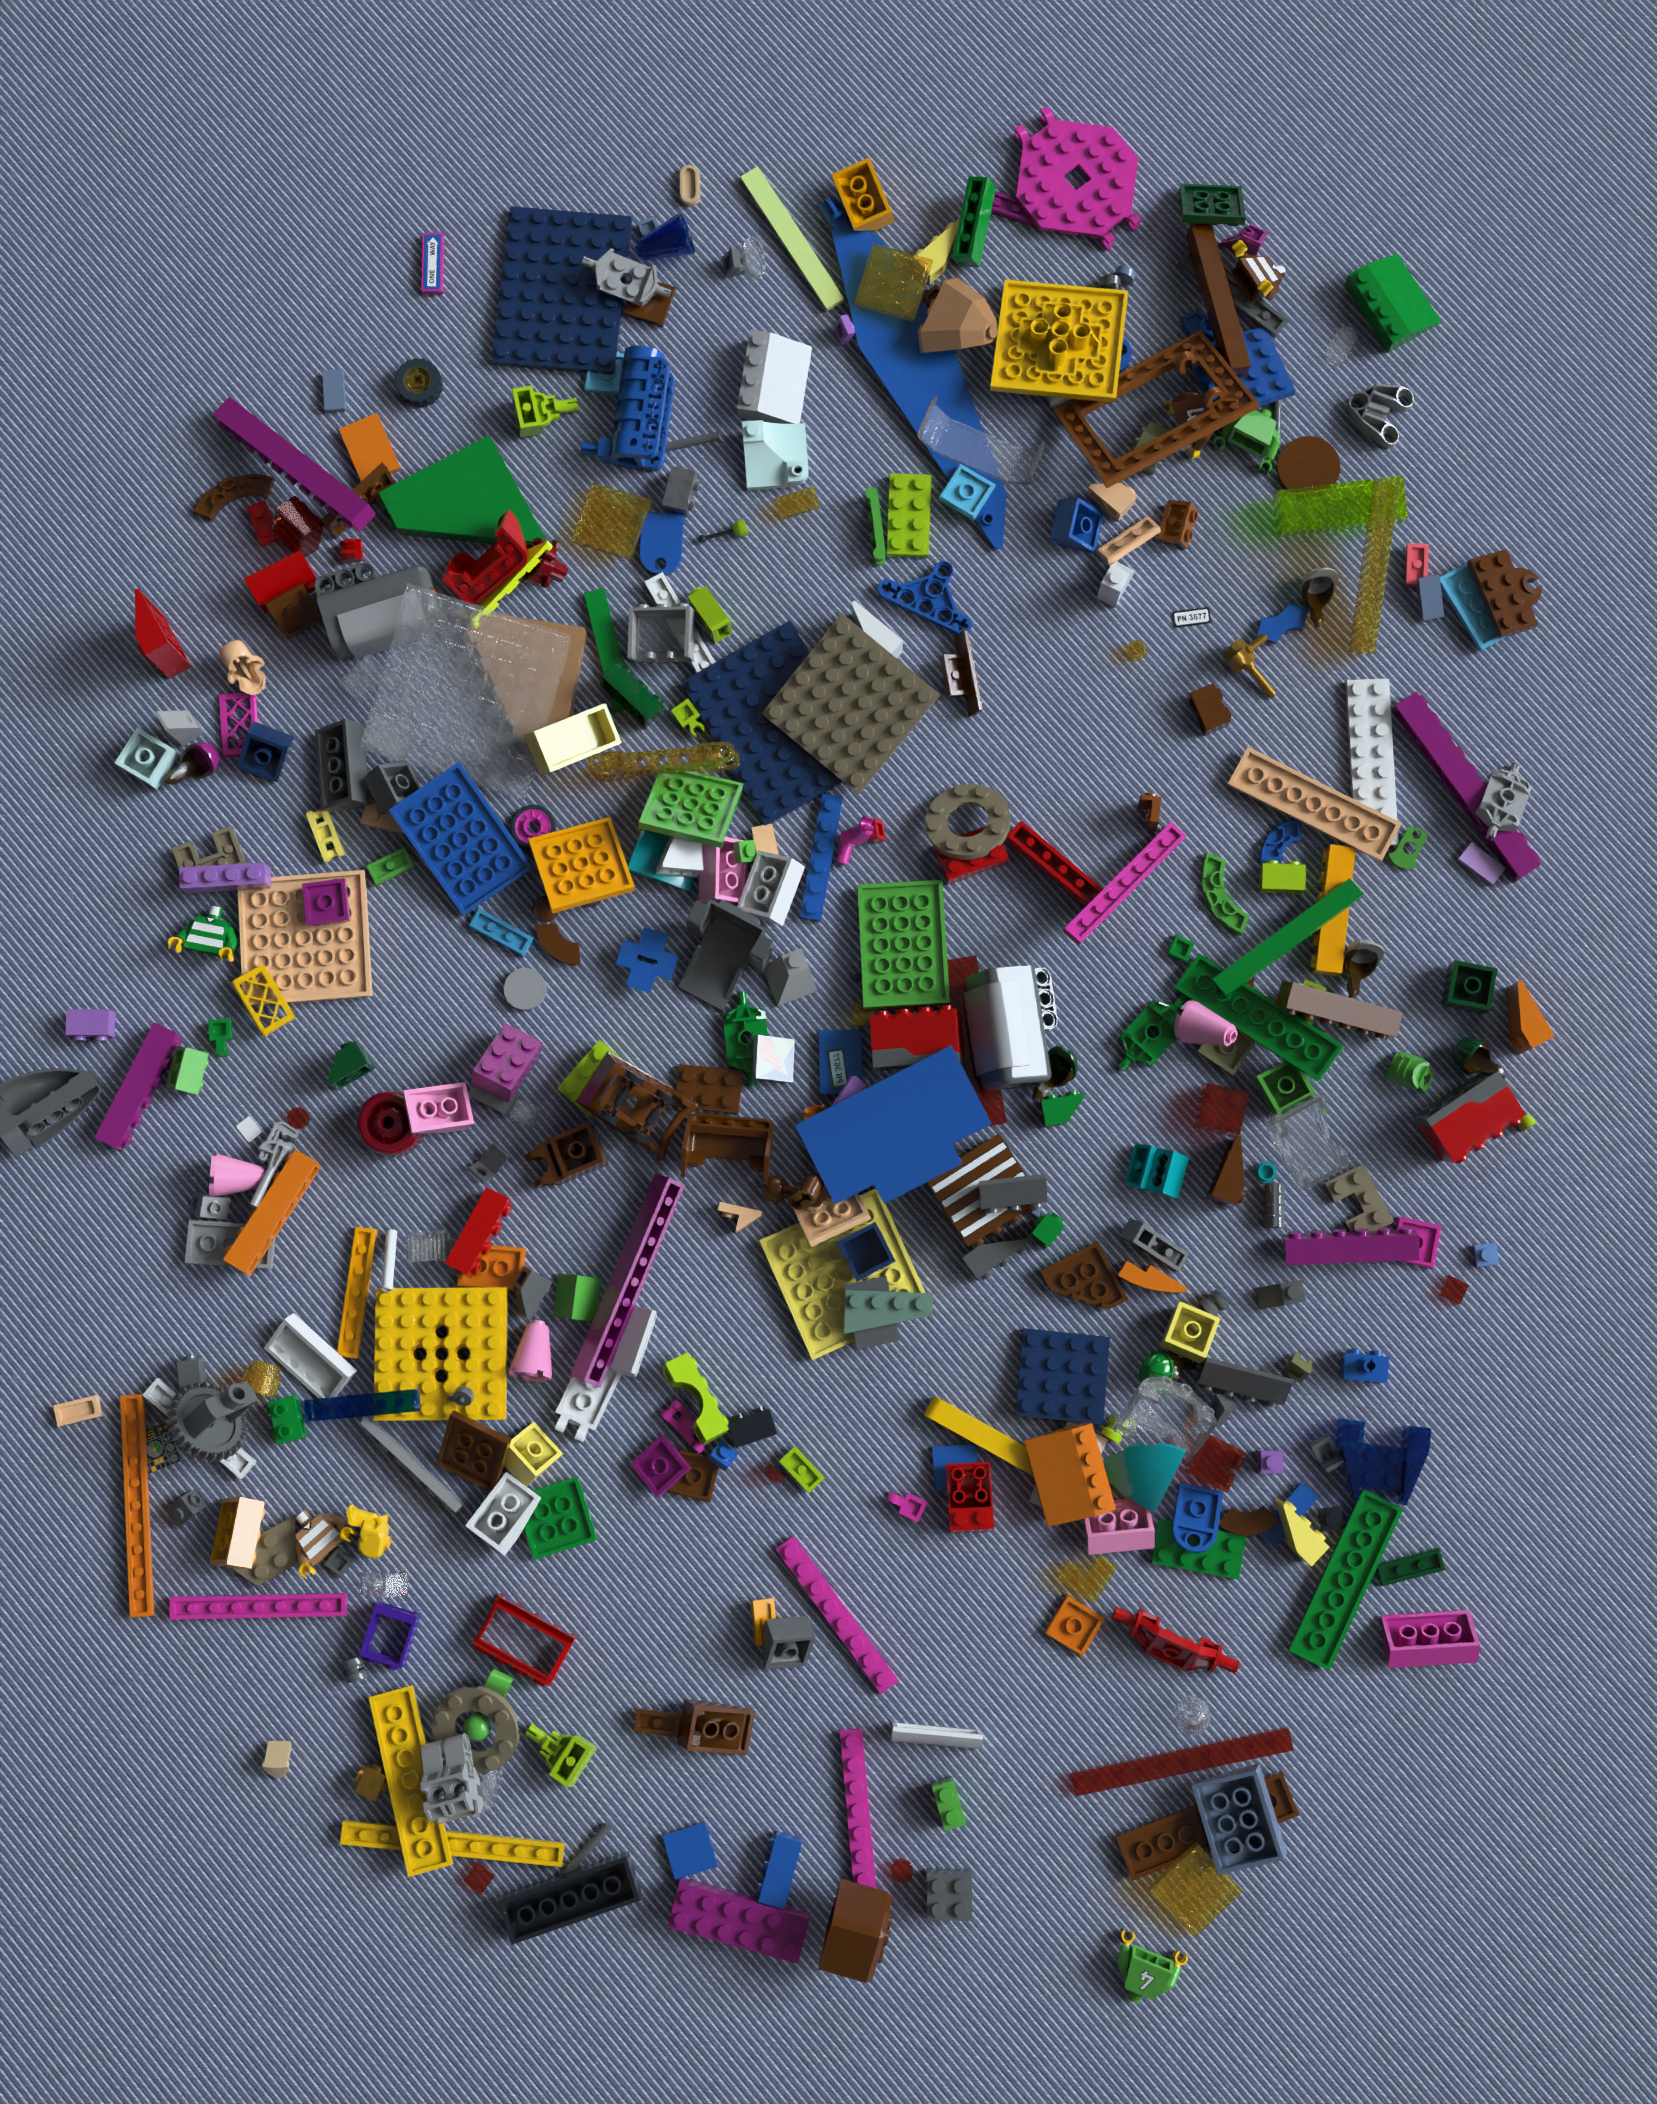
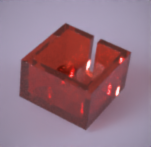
M296 496L276 506L275 520L273 521L271 533L292 554L301 550L303 555L307 557L317 551L324 526L320 517L316 516Z
M1206 1083L1202 1088L1194 1128L1233 1137L1240 1135L1249 1093L1231 1088L1225 1092L1226 1087Z
M1203 1432L1184 1472L1228 1493L1236 1476L1229 1471L1230 1469L1238 1471L1247 1453L1207 1432Z

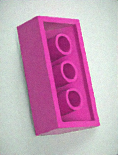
M1470 1610L1381 1615L1383 1650L1388 1668L1478 1662L1480 1643Z

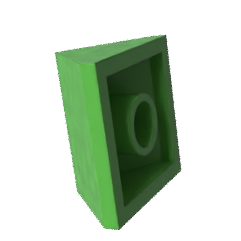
M558 1273L553 1317L593 1321L598 1310L602 1279Z

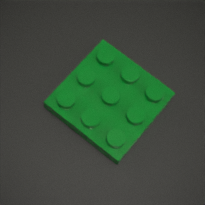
M579 1476L533 1490L541 1499L524 1529L534 1560L598 1540Z

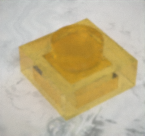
M854 1003L852 1026L870 1027V1016H874L875 1009L864 1010L863 1004Z

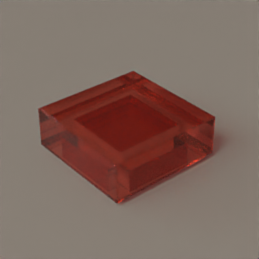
M1448 1275L1439 1295L1460 1305L1469 1285Z
M478 1861L464 1882L482 1895L496 1874Z

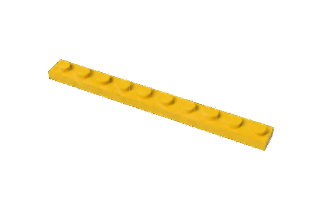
M343 1820L340 1844L402 1851L397 1825ZM446 1830L451 1856L562 1867L565 1842Z

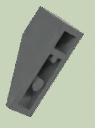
M1132 1218L1128 1220L1119 1236L1177 1272H1180L1190 1254L1145 1223Z

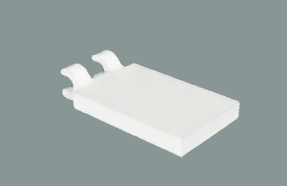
M610 1365L601 1388L572 1376L555 1411L561 1415L555 1429L564 1433L568 1422L579 1427L574 1438L584 1442L589 1428L596 1431L622 1374L611 1371Z

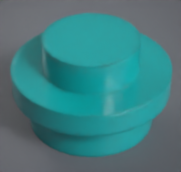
M1261 1162L1256 1166L1255 1177L1259 1182L1270 1183L1276 1178L1277 1170L1272 1163Z

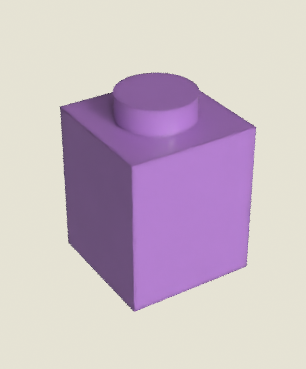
M1257 1450V1472L1261 1474L1284 1473L1283 1451Z

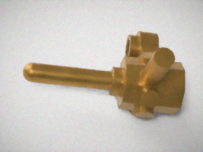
M1262 633L1249 645L1242 638H1239L1223 651L1228 658L1226 662L1236 674L1242 669L1245 672L1248 671L1268 697L1274 698L1276 696L1275 690L1254 666L1256 663L1253 661L1256 658V655L1253 653L1254 650L1268 640V637L1265 633Z

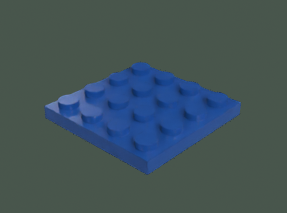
M1258 327L1243 332L1242 335L1251 368H1249L1245 377H1241L1240 374L1237 376L1256 398L1259 407L1295 395L1294 385L1267 329ZM1212 342V345H1213V346L1216 348V350H1217V347H1216L1215 342ZM1191 366L1204 395L1210 388L1216 387L1200 366L1195 369Z

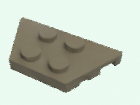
M294 1515L260 1535L255 1548L256 1560L251 1569L230 1568L256 1586H260L297 1565L298 1559L295 1546L297 1540L295 1537L297 1520L295 1518L297 1516Z

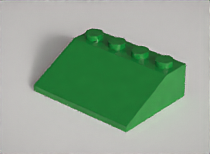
M1398 254L1366 264L1348 275L1344 286L1387 353L1441 323L1440 318Z

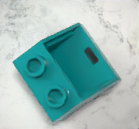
M1135 1143L1124 1185L1159 1196L1178 1199L1189 1157L1175 1151ZM1162 1156L1168 1157V1161L1164 1166L1165 1172L1162 1175V1183L1160 1186L1155 1187L1154 1181L1157 1177V1170L1160 1167V1159Z

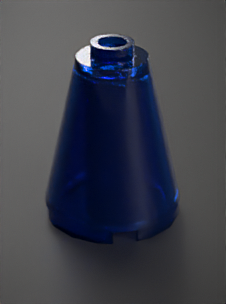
M680 213L676 214L638 239V245H635L638 256L643 257L644 260H653L694 254L693 239L689 236V227L684 216Z

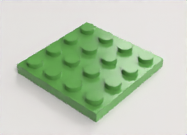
M662 764L639 820L638 828L722 848L741 797L744 783Z

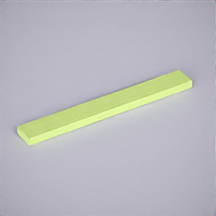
M757 166L740 176L742 183L825 310L829 311L844 302V297L759 167Z

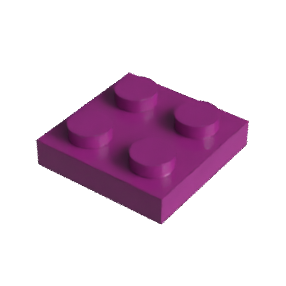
M345 878L302 884L306 925L308 927L351 921Z
M665 1435L659 1436L630 1464L657 1498H660L691 1469Z

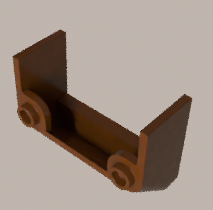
M703 1113L691 1114L687 1119L681 1149V1178H685L687 1165L698 1167L706 1162V1157L749 1160V1167L752 1170L764 1172L763 1185H767L771 1163L773 1122L763 1118Z

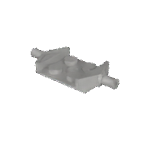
M612 248L599 261L583 257L581 265L593 269L596 288L600 291L641 307L653 296H656V294L669 299L671 290L659 286L656 265H653L652 268L613 253L614 249ZM624 276L629 277L631 283L625 285L620 279Z
M1513 762L1509 772L1498 769L1493 770L1488 776L1489 782L1480 807L1476 810L1475 814L1489 826L1486 839L1490 841L1495 840L1497 831L1514 832L1522 818L1531 787L1529 782L1519 777V763L1517 765L1516 762ZM1503 794L1508 795L1510 801L1504 799Z

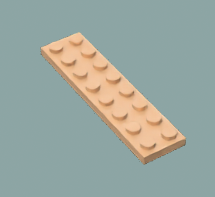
M1247 747L1228 782V786L1349 847L1356 848L1357 851L1379 862L1383 860L1402 824L1250 747Z

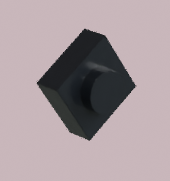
M1341 1506L1317 1509L1322 1532L1344 1529Z

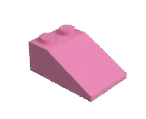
M465 1082L402 1091L411 1133H447L467 1130L474 1124Z

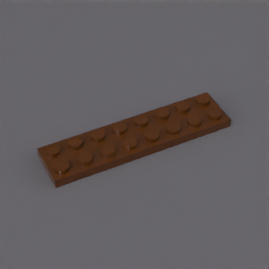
M1279 1771L1264 1777L1278 1824L1299 1816L1283 1772ZM1197 1804L1115 1835L1132 1881L1211 1850Z

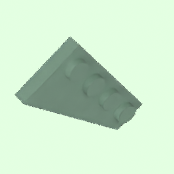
M846 1290L844 1334L932 1316L933 1293Z

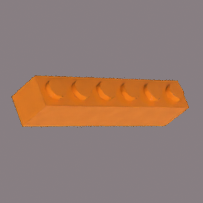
M296 1149L293 1154L290 1153L284 1162L285 1166L281 1172L276 1173L272 1186L269 1190L265 1191L258 1207L250 1212L249 1221L245 1227L243 1226L239 1229L236 1235L237 1239L233 1245L228 1246L224 1253L225 1257L223 1260L249 1277L321 1169L317 1161Z

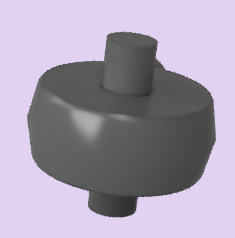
M466 1386L458 1387L453 1395L447 1396L449 1403L455 1402L460 1406H468L474 1399L473 1391Z

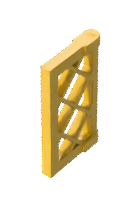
M264 963L231 982L262 1037L268 1036L296 1019ZM262 973L267 983L255 982L256 976ZM245 982L251 983L248 995H245L240 987ZM254 984L265 987L262 999L251 996ZM268 988H271L278 999L277 1002L265 1000ZM250 999L261 1001L258 1013L251 1006ZM265 1002L276 1005L273 1017L261 1014ZM279 1006H282L287 1016L281 1019L276 1018ZM260 1017L272 1019L271 1025L264 1028Z

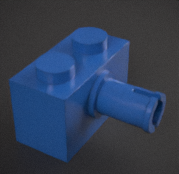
M1347 1349V1353H1341L1339 1379L1388 1383L1389 1356H1383L1381 1351H1369V1355L1361 1354V1350Z

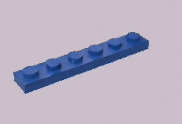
M822 794L800 913L801 919L819 922L822 919L843 797Z

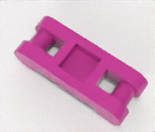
M674 1398L671 1401L672 1405L667 1410L664 1409L660 1414L701 1453L705 1449V1445L702 1446L699 1440L697 1441L693 1437L695 1432L692 1425L696 1422L697 1418L677 1398ZM679 1410L683 1415L676 1420L673 1415Z

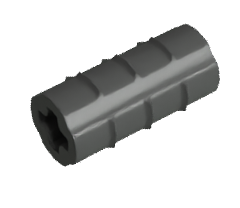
M1266 1183L1264 1194L1265 1228H1284V1184Z

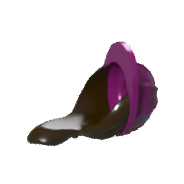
M204 742L190 744L181 754L179 766L169 771L164 779V783L175 785L185 777L203 779L215 773L219 764L220 756L217 749L213 745Z

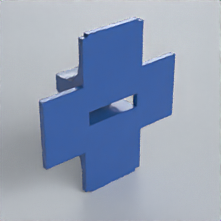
M643 928L639 944L623 940L616 964L631 969L626 983L628 987L651 992L656 976L668 980L672 979L679 956L664 952L668 938L666 933ZM637 956H639L640 958L657 962V965L636 960Z

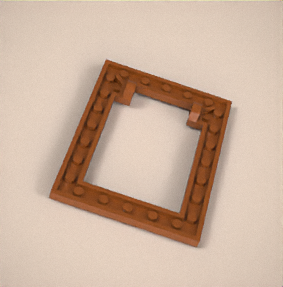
M1201 330L1119 373L1116 395L1117 399L1173 368H1176L1183 375L1186 373V366L1191 365L1193 369L1200 366L1216 387H1212L1206 392L1203 401L1208 411L1115 460L1084 418L1088 413L1109 402L1071 399L1053 409L1054 415L1106 488L1259 408L1256 398ZM1217 396L1218 400L1212 402L1213 398Z

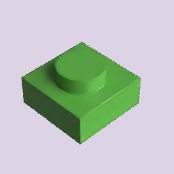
M754 840L733 842L736 864L755 861L756 850Z

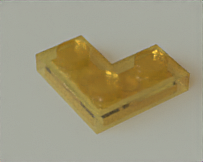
M1101 1554L1097 1555L1088 1571L1083 1570L1068 1560L1057 1579L1095 1604L1118 1565Z

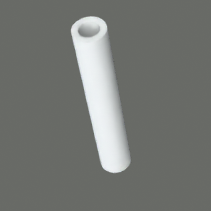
M393 1229L386 1231L381 1288L383 1292H392L397 1242V1231Z

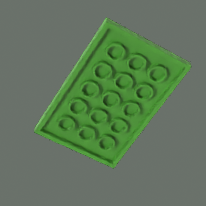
M943 880L858 884L864 1010L950 1005Z

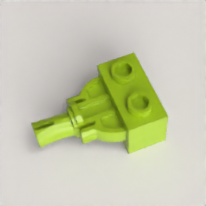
M533 385L512 389L511 399L520 438L539 435L541 429L547 427L552 421L559 420L560 413L579 411L576 397L558 400L555 398V395L547 396L540 392H534Z
M531 1724L528 1728L530 1731H526L525 1736L536 1742L543 1749L540 1750L539 1754L546 1758V1762L552 1770L549 1775L566 1787L574 1786L598 1747L581 1735H560L556 1731L548 1735L535 1726V1724Z

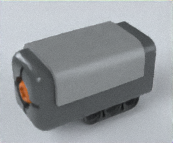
M360 563L322 575L315 581V589L318 595L316 598L330 644L340 660L352 656L359 659L432 636L434 631L443 627L445 623V615L441 602H439L435 583L428 570L421 565H415L378 577L372 565ZM371 572L370 577L362 578L364 573ZM345 579H351L349 584H342ZM325 585H331L329 590L322 591Z

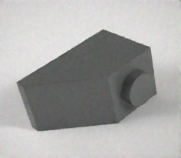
M1302 1280L1255 1288L1259 1310L1306 1302Z

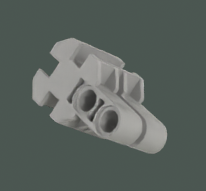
M464 1733L446 1738L445 1740L422 1745L421 1755L424 1775L420 1784L421 1791L425 1792L427 1802L423 1803V1807L428 1820L442 1824L481 1813L483 1799L481 1796H478L477 1786H481L480 1778L475 1767H473L471 1745L467 1734ZM465 1786V1791L460 1795L461 1788ZM444 1794V1799L439 1802V1797Z

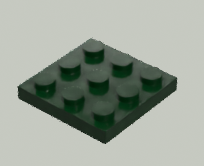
M1180 183L1179 198L1182 222L1191 225L1197 223H1205L1212 226L1227 224L1233 227L1245 225L1246 215L1242 186Z

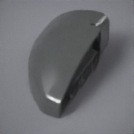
M69 1068L32 1071L0 1083V1137L16 1158L33 1147L32 1142L37 1148H41L68 1127L91 1105L102 1091L100 1084L89 1071Z

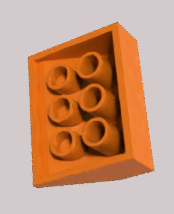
M1084 1422L1023 1440L1047 1527L1094 1517L1116 1510L1092 1423Z

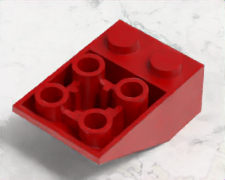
M990 1462L946 1464L949 1534L994 1531Z

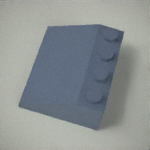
M1260 1763L1238 1768L1191 1785L1218 1875L1285 1859L1287 1851Z

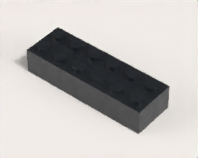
M627 1851L502 1894L498 1899V1904L510 1943L513 1945L638 1902L643 1894L630 1853Z

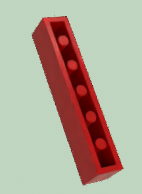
M1022 820L1008 834L1006 842L1084 908L1103 890V888Z

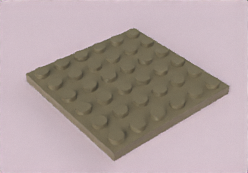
M841 613L762 714L860 795L939 698L940 694Z

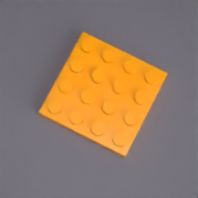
M610 817L528 839L552 913L635 891L631 874Z

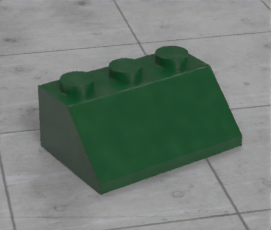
M617 663L601 675L600 687L647 729L663 712V701L656 694L652 695L647 691L648 687L644 682L631 676L633 673L629 668Z

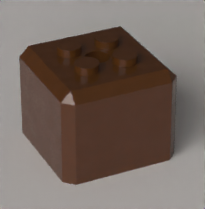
M840 1879L825 1932L818 1970L862 1983L872 1981L877 1963L881 1964L884 1955L882 1948L887 1946L890 1934L888 1931L892 1921V1917L889 1916L892 1897L888 1892Z

